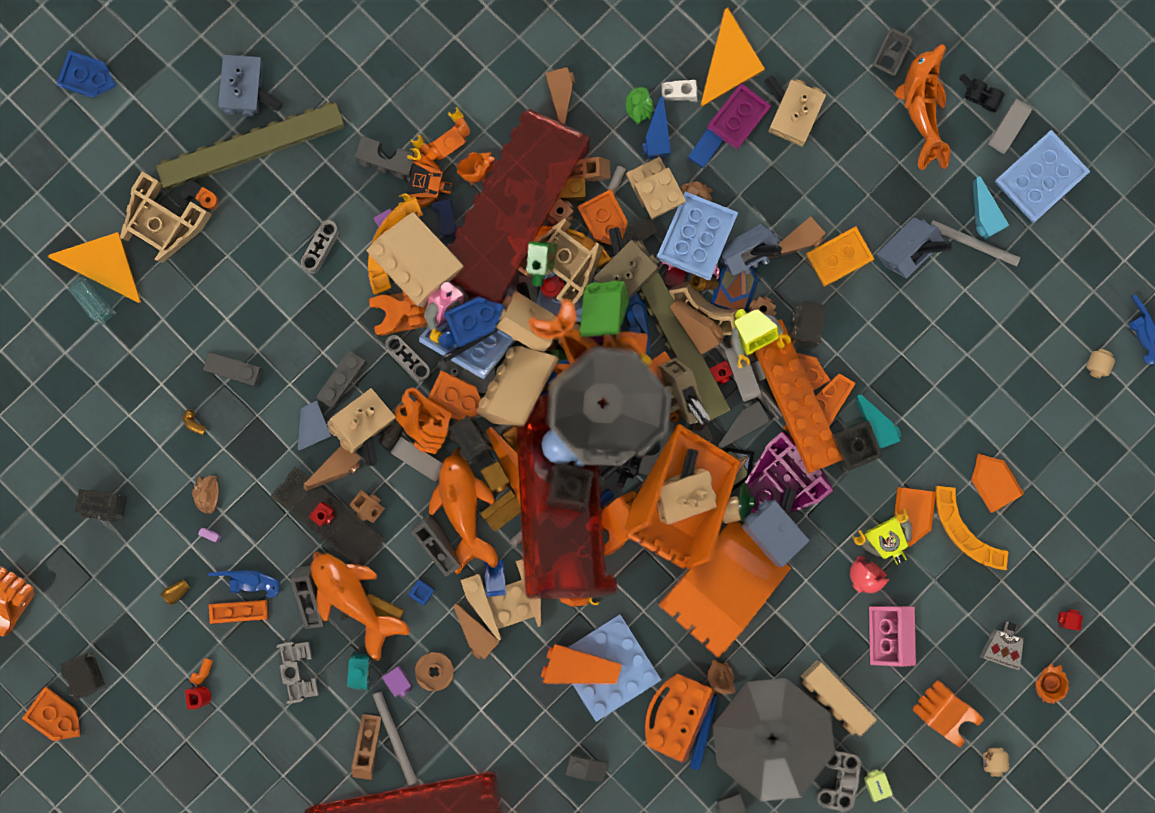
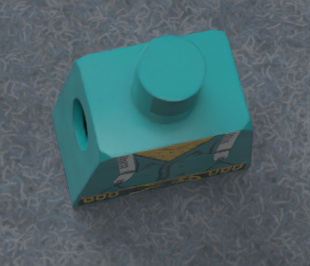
M353 652L349 658L347 687L349 689L370 690L372 658L368 653Z

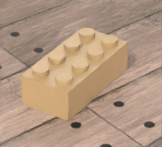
M816 660L800 676L803 679L801 683L809 691L817 693L815 698L825 707L828 705L831 708L829 712L839 721L842 719L844 721L843 727L852 735L856 733L861 736L877 720L821 662Z

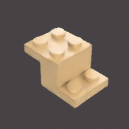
M660 157L626 173L642 208H646L651 220L686 203L669 168H665Z

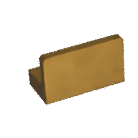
M510 490L480 514L493 531H497L523 510L517 497Z
M368 594L367 596L377 616L402 618L405 612L404 609L373 594Z

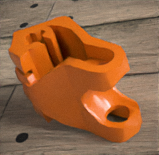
M404 291L392 295H379L369 299L370 307L381 308L386 313L383 322L374 327L376 335H389L423 328L428 325L424 317L427 305L425 307L417 306Z
M406 389L402 396L404 404L399 405L395 409V419L404 428L406 433L416 440L414 446L419 451L436 454L446 438L451 414L429 401L418 389ZM409 395H412L413 397H415L416 402H414V401L409 397ZM400 412H405L407 416L402 415Z
M634 490L618 497L585 525L586 530L589 532H595L599 528L608 530L610 534L609 541L602 547L604 556L611 555L630 539L626 536L627 530L624 527L632 503L637 496Z
M0 567V636L2 637L10 633L35 596L34 588L31 585L26 584L22 578H17L13 572L8 573L3 567Z
M937 680L933 684L935 689L928 688L925 692L928 697L923 695L918 701L921 705H915L913 711L930 727L956 746L961 747L965 740L958 733L960 724L964 721H971L976 725H980L984 719L974 708L956 697L950 688Z

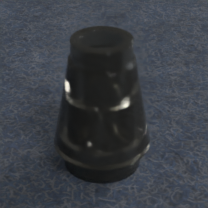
M395 421L379 435L377 442L387 450H390L391 447L394 448L404 428Z

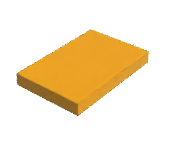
M856 226L806 253L808 260L824 287L874 260Z

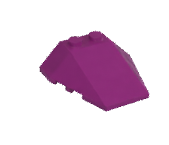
M783 431L767 444L745 481L750 487L752 497H756V507L751 509L753 513L758 510V506L765 500H775L780 506L786 488L796 491L791 512L819 503L834 490L822 469L810 474L807 473L793 438Z

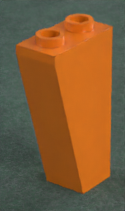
M554 644V648L549 647L546 658L550 659L548 666L543 667L541 677L544 678L543 682L548 684H617L622 664Z

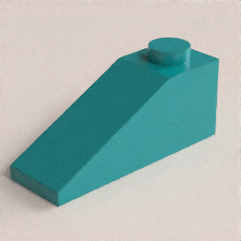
M861 394L856 396L855 400L875 449L879 450L899 442V437H901L899 428L894 426L892 421Z

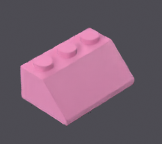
M869 607L870 665H916L915 607Z

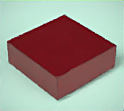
M671 267V270L667 268L664 279L665 286L674 287L684 283L686 271Z

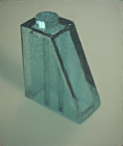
M82 276L71 282L68 290L93 321L103 325L117 313L88 279Z

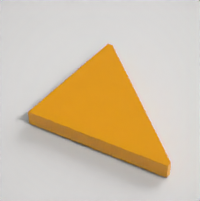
M728 8L724 11L701 101L702 107L765 70Z
M117 232L48 255L50 259L138 303L141 302L120 233Z

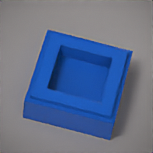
M419 579L408 596L425 606L435 589Z

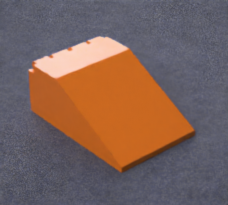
M676 425L632 503L624 527L627 530L626 536L637 543L640 541L642 546L653 552L656 550V554L668 561L671 560L673 564L682 569L686 567L689 570L692 567L709 561L712 557L740 461L684 426ZM687 450H697L698 457L694 470L702 468L711 474L712 490L717 497L715 501L716 508L667 525L660 521L656 506L664 480L680 475Z
M738 521L728 523L718 534L711 559L687 570L658 603L672 617L679 612L680 615L676 618V621L686 630L694 625L695 628L690 633L701 643L707 638L710 639L705 646L717 657L725 652L791 570V567L787 564L783 567L775 566Z

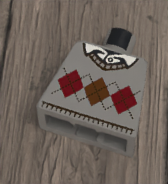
M1006 621L1003 632L993 630L980 654V658L1019 670L1023 639L1014 636L1017 624Z

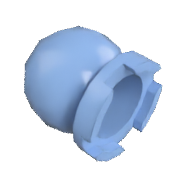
M552 429L544 435L542 450L544 456L550 462L561 465L573 461L576 467H583L585 465L579 461Z

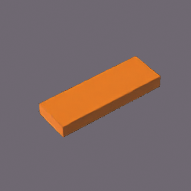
M267 600L209 604L210 624L269 619Z

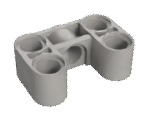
M835 750L836 761L826 764L827 767L838 770L835 789L819 788L815 793V799L822 807L849 811L854 806L861 761L854 753ZM854 757L855 764L852 767H847V759ZM823 793H829L830 795L827 802H821L820 800ZM843 796L849 798V802L845 806L840 805V799Z

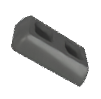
M890 28L873 62V66L892 76L896 75L912 43V37ZM894 39L902 43L899 52L889 49L888 46L891 40ZM884 56L894 60L891 69L880 64Z

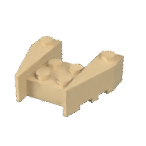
M141 172L131 190V199L127 206V215L120 238L129 242L132 235L135 234L160 250L155 260L163 263L201 232L212 214L190 202L182 216L179 217L154 201L163 187L162 183L150 175Z
M563 219L546 234L538 237L536 241L557 244L553 272L565 280L567 284L556 299L560 302L564 299L570 300L574 305L575 311H577L583 303V294L587 284L593 281L603 247L596 243L591 251L565 233L571 223ZM529 245L521 250L511 265L532 279L533 274L527 273Z
M535 555L516 561L522 580L506 585V595L487 597L480 574L461 580L467 600L498 641L502 639L499 631L500 628L535 617L537 626H541V572Z

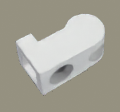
M683 80L662 83V97H664L665 101H697L696 80Z

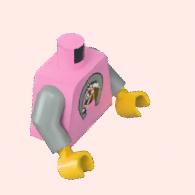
M444 283L439 290L430 295L424 312L429 330H432L430 339L439 343L438 338L444 334V332L438 331V328L447 322L444 313L471 301L462 288L454 286L452 283Z

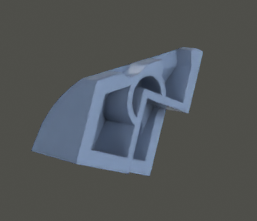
M318 401L310 403L300 410L299 451L332 437Z

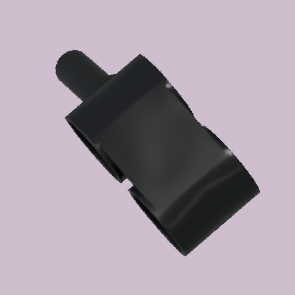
M962 74L959 79L967 87L964 95L965 99L982 106L990 112H997L1005 96L1004 92L993 87L987 90L988 85L979 79H972L971 81L965 74Z
M636 454L616 471V473L620 474L617 482L618 488H624L627 478H634L639 461L642 458L641 455Z

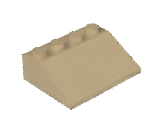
M414 212L382 234L366 250L409 298L420 307H425L430 295L439 290L444 283H449L464 268V265Z
M511 346L505 354L503 363L497 368L496 376L489 383L488 390L480 400L476 412L492 424L524 425L559 358L522 346Z

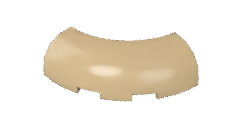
M690 281L678 284L669 290L673 301L681 300L714 321L722 329L723 335H732L734 321L736 320L735 313L739 309H724L711 304L698 291L692 288Z

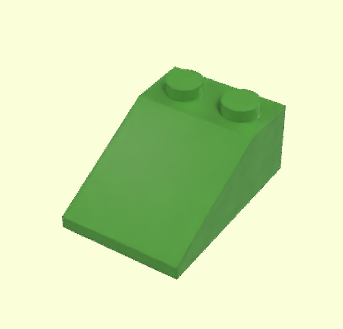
M613 280L604 283L593 282L587 284L583 294L581 336L619 334L629 303L625 281Z

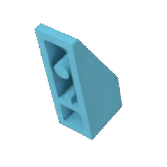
M980 176L973 181L976 229L981 237L983 236L987 239L1008 227L1009 224Z

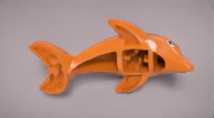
M944 44L937 46L933 51L919 54L912 61L908 69L905 83L900 85L895 92L896 97L905 101V107L911 120L926 140L917 162L918 168L921 170H925L927 165L935 158L943 169L947 168L950 161V146L940 139L936 121V102L941 108H944L946 104L944 86L939 80V69L946 51Z
M568 299L562 301L560 313L555 321L540 320L534 317L529 318V326L537 336L545 339L560 338L570 364H556L553 370L558 375L564 372L591 347L616 348L612 335H607L603 345L600 346L592 337L581 336L579 330L572 329L576 321V311L574 305Z
M456 448L452 455L443 461L439 471V485L433 491L429 501V514L433 516L443 505L450 522L462 538V541L455 550V554L461 564V567L454 571L456 574H459L464 566L474 558L485 561L493 568L498 564L496 550L489 543L477 537L476 529L477 498L493 505L495 502L492 490L483 481L474 476L471 466L466 458H464L460 448Z
M314 552L310 571L318 588L316 600L320 616L323 621H328L331 606L333 605L366 626V650L373 660L379 661L385 638L395 634L408 635L410 628L407 623L399 618L376 615L359 581L377 578V574L369 567L359 564H345L329 553Z

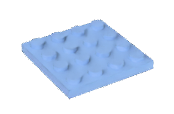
M620 614L568 647L622 664L617 684H573L596 722L661 681V678Z

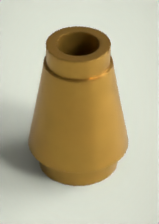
M693 274L690 284L696 291L716 290L719 281L713 277L709 281Z
M183 579L163 589L164 591L160 595L169 606L173 603L175 605L190 587Z

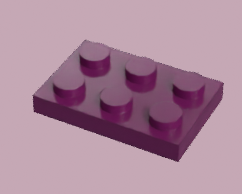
M740 84L711 120L707 128L738 150L768 112L771 105L743 84Z

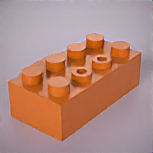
M676 674L667 680L654 695L647 711L645 722L646 746L680 762H686L715 690L682 674ZM668 687L670 691L662 700L656 714L654 729H651L650 721L654 705L660 694ZM690 710L694 711L693 715H690ZM683 728H686L685 734L682 732Z

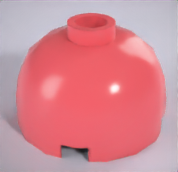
M858 556L850 567L849 574L851 581L854 583L852 586L860 593L863 591L866 593L878 592L889 581V578L885 579L887 574L874 562L871 561L869 564L864 561L866 557Z

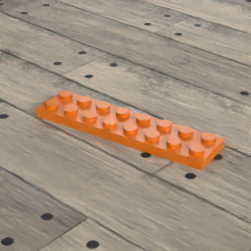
M782 319L778 320L783 329L782 333L788 335ZM782 339L785 347L780 348L777 345V340L756 350L755 354L807 473L810 474L842 461L843 457L792 341L787 344Z

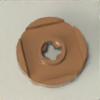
M428 653L422 656L416 664L415 675L417 682L425 690H442L453 679L454 667L452 662L442 653ZM430 667H438L439 676L434 675L432 677L430 675Z

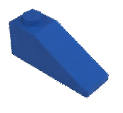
M664 97L659 98L645 143H642L643 154H647V159L664 158L671 155Z

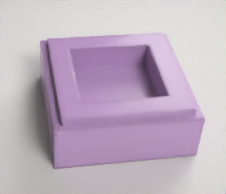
M201 528L198 535L214 542H220L222 538L220 534L207 528Z

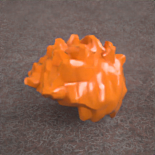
M491 152L469 153L467 158L462 159L457 164V173L471 185L476 182L486 181L485 178L495 167L493 164L495 157H491Z
M1050 664L1042 671V674L1039 675L1035 683L1037 694L1043 699V702L1054 704L1066 697L1069 690V680L1066 678V673L1062 672L1061 665L1053 667V664Z

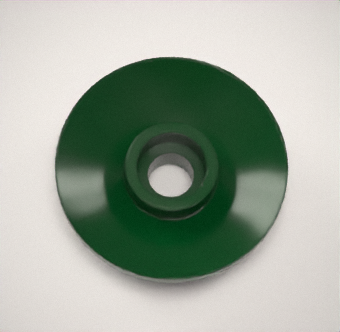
M748 483L742 484L739 493V516L741 521L745 522L744 520L750 515L751 509L756 507V497H752Z

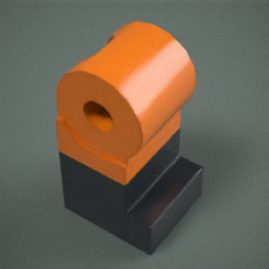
M191 179L188 180L180 193V196L187 201H190L191 198L196 199L207 210H214L219 204L217 196Z

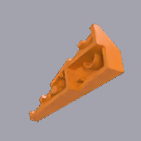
M490 426L485 432L493 445L492 447L500 460V464L514 490L526 519L530 522L546 510L559 496Z

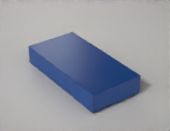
M707 129L688 159L704 169L723 140Z
M498 560L495 568L485 562L487 597L506 595L504 560Z

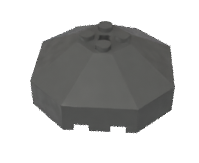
M591 347L550 383L547 424L582 464L622 466L635 453L641 456L653 447L652 444L659 438L662 439L668 433L671 393L632 349ZM604 397L608 405H604V408H601L597 402L601 401Z
M787 678L747 682L713 724L717 765L760 801L801 797L835 754L830 713ZM770 733H774V736L779 738L775 741V745H771V742L767 741Z

